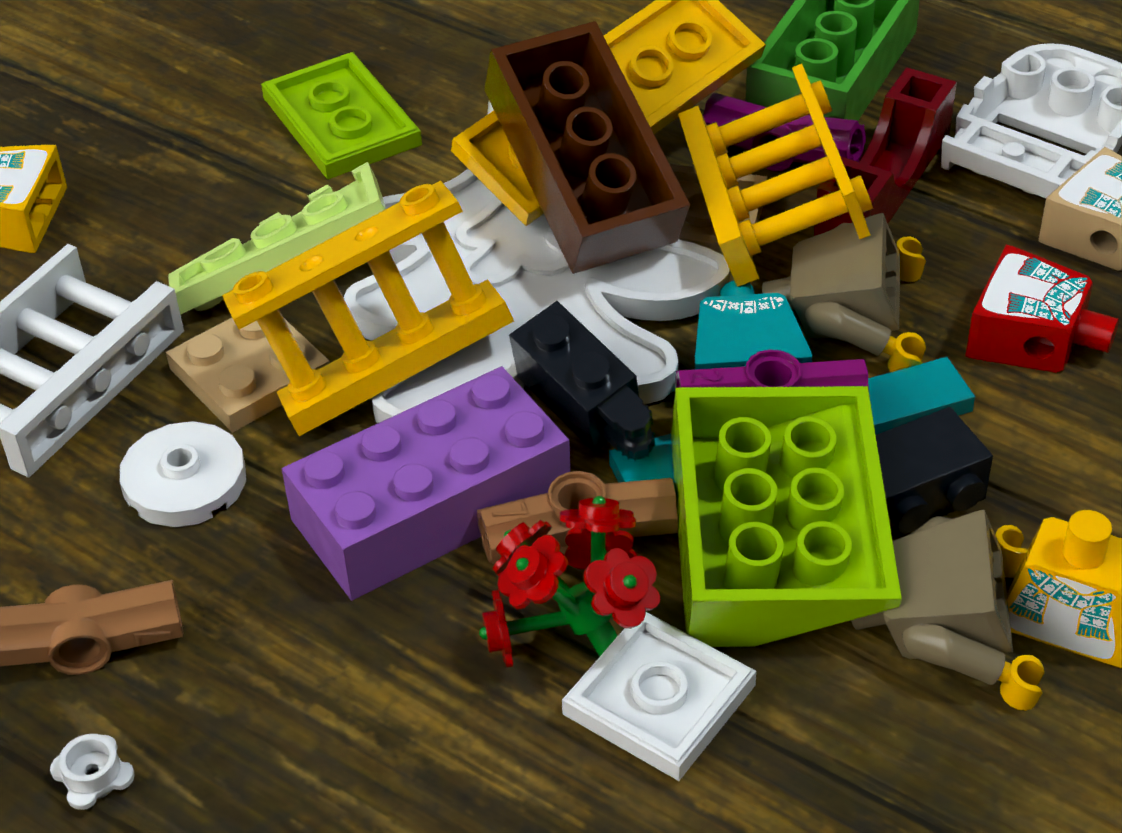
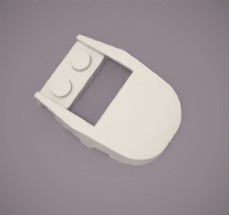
M1038 44L1015 52L1002 62L1000 74L993 79L984 76L974 86V97L969 105L964 104L956 117L955 137L945 135L942 140L941 168L949 170L956 164L970 169L979 175L988 176L1020 188L1029 194H1036L1047 198L1104 147L1116 153L1119 151L1122 145V63L1078 47L1064 44ZM1001 122L1003 124L1034 134L1044 139L1086 153V155L1083 156L1081 154L1042 141L1040 139L1034 138L1032 136L1023 134L1021 132L1012 130L1010 128L1001 126L996 123Z

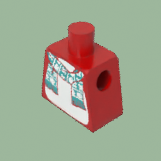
M1006 244L972 313L965 357L1057 373L1065 369L1075 344L1109 353L1117 332L1119 318L1088 310L1093 286L1089 276Z

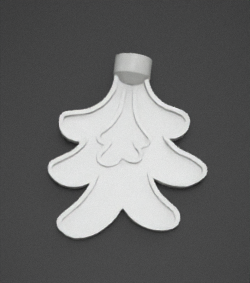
M488 101L487 115L494 111L490 101ZM469 169L444 183L458 200L463 211L444 221L473 284H479L488 279L506 302L514 322L372 397L374 417L377 424L501 366L524 388L525 384L517 377L509 334L556 301L562 304L637 376L639 397L643 400L644 404L663 400L675 391L676 371H678L676 350L665 339L635 325L624 317L640 320L667 321L699 314L700 301L706 297L719 296L721 288L730 282V269L722 254L696 243L678 239V242L572 274L544 214L525 226ZM405 193L383 197L386 209L399 203ZM422 233L389 250L394 262L397 263L396 266L419 312L425 313L449 300L452 294ZM374 275L352 284L346 290L344 295L345 302L364 338L372 341L395 329L398 322Z

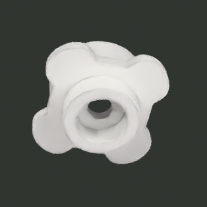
M100 734L79 736L71 740L63 748L60 755L53 760L50 766L51 775L54 780L63 782L68 789L67 801L72 808L78 810L91 808L97 799L105 797L113 789L123 790L133 782L135 775L133 767L130 763L120 760L117 754V743L113 737ZM98 770L96 773L86 775L91 771Z

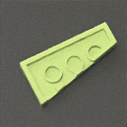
M366 162L352 170L351 172L356 181L342 189L333 192L329 185H325L309 194L310 202L296 215L291 217L290 215H281L278 212L263 220L252 231L250 235L251 240L243 245L239 239L231 238L169 273V287L175 289L180 315L194 308L197 311H203L214 307L223 300L222 295L233 290L234 285L246 275L258 271L268 272L385 210L386 207L377 179L369 163Z

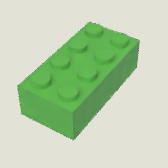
M795 0L764 42L766 46L762 57L747 67L745 101L769 107L801 94L792 67L802 64L810 84L819 80L823 84L832 108V112L824 114V117L859 120L915 35L920 0Z

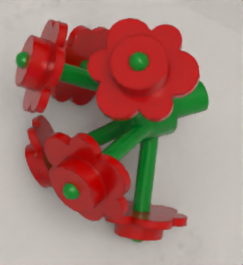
M602 496L580 500L579 509L561 511L559 513V520L564 522L567 528H571L565 537V542L568 545L565 555L560 552L558 540L551 535H547L552 528L547 521L543 522L540 520L531 528L525 522H522L512 530H507L504 533V538L496 547V551L502 557L492 567L499 576L498 590L492 591L494 610L482 613L484 627L479 631L480 637L487 641L489 653L501 651L506 668L513 667L511 635L569 624L575 635H587L600 657L618 636L609 621L612 617L623 628L632 629L640 625L644 621L646 611L658 606L660 594L652 586L657 576L654 564L646 557L637 556L634 549H632L633 536L627 531L619 530V528H633L636 526L634 512L619 509V502L617 500L607 499ZM568 564L577 569H585L584 581L571 588L559 577L566 570ZM499 591L509 597L510 605L516 609L527 607L531 601L535 604H543L553 598L558 603L561 611L506 621Z

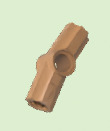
M573 471L562 474L551 482L548 493L478 509V527L488 562L495 564L502 557L496 551V547L504 538V533L507 530H512L522 522H525L531 528L540 520L543 522L547 521L552 526L547 535H551L558 540L560 552L565 555L568 547L565 537L571 528H567L565 523L559 520V513L564 510L579 509L580 500L595 498L596 496L617 500L619 502V509L634 512L636 526L633 528H619V530L629 532L633 537L678 533L676 493L673 479L662 478L604 484L600 478L592 473Z
M173 580L107 594H101L96 588L87 585L74 584L55 590L46 598L45 603L0 607V666L50 662L51 666L58 672L68 675H83L102 668L109 661L111 652L183 637L182 620Z

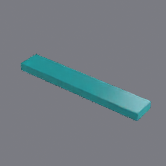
M948 357L868 378L875 435L947 407H951L958 416L973 412L975 395ZM671 433L656 437L655 446L649 453V457L636 459V461L631 458L628 460L627 456H622L621 451L616 449L609 450V465L617 481L629 482L671 478L674 482Z

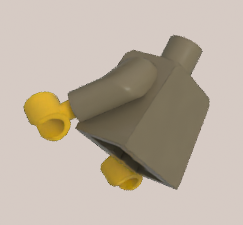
M883 213L865 218L870 236L860 240L853 223H842L828 232L798 242L793 247L791 276L763 283L762 294L780 293L786 297L792 311H796L807 336L813 339L832 338L845 341L876 356H879L882 352L890 355L888 360L890 372L922 364L921 361L926 345L920 335L912 332L902 333L897 338L890 335L891 331L899 330L900 280L915 282L921 278L926 263L925 258L921 255L923 248L920 242L911 236L902 237L895 243Z
M979 510L955 519L942 516L933 517L910 535L894 540L893 547L902 598L900 607L851 620L853 627L856 630L886 624L903 657L919 659L942 666L989 685H993L997 680L1001 681L1000 694L1003 700L1010 707L1017 710L1027 711L1034 708L1043 694L1041 688L1037 685L1045 671L1043 664L1038 658L1033 655H1022L1015 658L1012 663L1005 661V654L1013 652L1005 577L1014 578L1027 552V549L1021 548L1024 536L1020 529L1013 525H1003L998 528L995 534L985 510Z

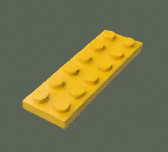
M655 0L604 35L654 134L678 118V113L690 109L760 59L766 46L757 35L719 0ZM492 111L453 138L451 152L525 226L544 214L495 111Z

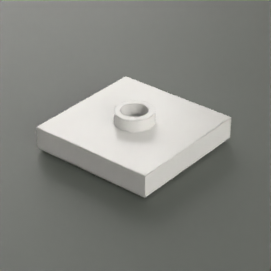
M646 612L644 621L632 629L624 628L562 699V713L590 731L680 781L756 686V670Z

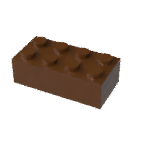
M589 22L491 49L484 91L572 274L678 242L690 203L597 22Z

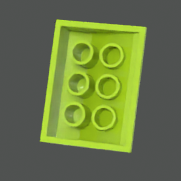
M868 386L679 387L675 389L671 444L686 634L711 647H755L900 607L902 600Z

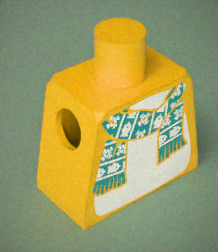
M56 145L0 147V247L36 253L67 189Z
M1081 510L1074 513L1070 517L1069 522L1055 517L1043 519L1014 576L1007 593V602L1012 633L1122 669V538L1111 535L1112 525L1105 515L1093 510Z

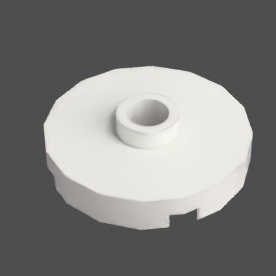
M194 421L168 424L146 433L128 449L120 464V485L124 499L129 507L131 505L138 511L139 517L149 523L169 527L196 525L213 518L212 511L220 508L224 503L226 509L239 498L246 483L243 451L233 435L216 425Z

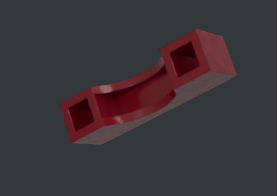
M906 67L885 95L876 130L861 160L857 162L841 157L849 179L861 175L873 209L863 212L864 218L883 213L887 223H889L942 146V140L945 135L949 136L956 81ZM835 178L819 185L817 188V199L839 190ZM849 212L816 224L814 226V236L828 232L842 223H853Z

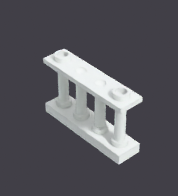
M67 244L0 301V374L36 390L15 409L0 404V439L10 469L29 478L184 332L174 288L156 281L136 300L132 302L86 283L77 247ZM75 302L113 319V321L93 337L55 320V318ZM34 337H38L75 355L58 371L52 372L15 354Z

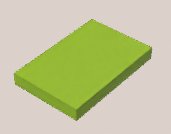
M353 52L261 84L264 100L327 180L350 172L366 162L372 164L422 145L421 130Z

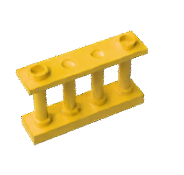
M802 64L792 67L801 94L720 127L717 122L706 125L699 106L678 113L719 246L737 287L759 279L752 256L762 252L760 246L849 212L859 240L870 236L863 212L873 209L861 175L849 179L823 116L832 112L821 80L810 84ZM810 115L813 125L729 158L727 147ZM819 146H822L826 157L743 190L739 189L738 179ZM835 178L839 187L838 191L757 223L751 224L750 219H748L750 218V211Z
M442 181L433 185L423 184L410 189L401 197L399 203L268 272L258 271L246 275L234 285L233 290L222 295L239 330L255 321L258 322L290 380L288 386L276 393L298 436L311 431L514 322L506 302L488 279L479 284H473L444 221L463 211L458 200ZM421 233L452 294L448 301L425 313L419 312L389 250ZM366 262L398 322L395 329L372 341L365 340L334 279ZM310 292H313L344 351L341 358L318 370L311 369L279 308Z

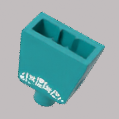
M730 281L721 288L719 296L706 297L700 301L695 369L746 366L747 361L752 355L769 349L789 353L799 363L812 362L811 350L784 295L780 293L755 294L754 288L750 283L737 287L735 281Z

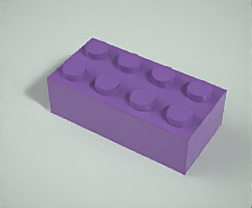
M501 366L281 469L292 522L352 601L481 537L477 521L478 509L548 493L551 482L558 476L570 472L569 439Z

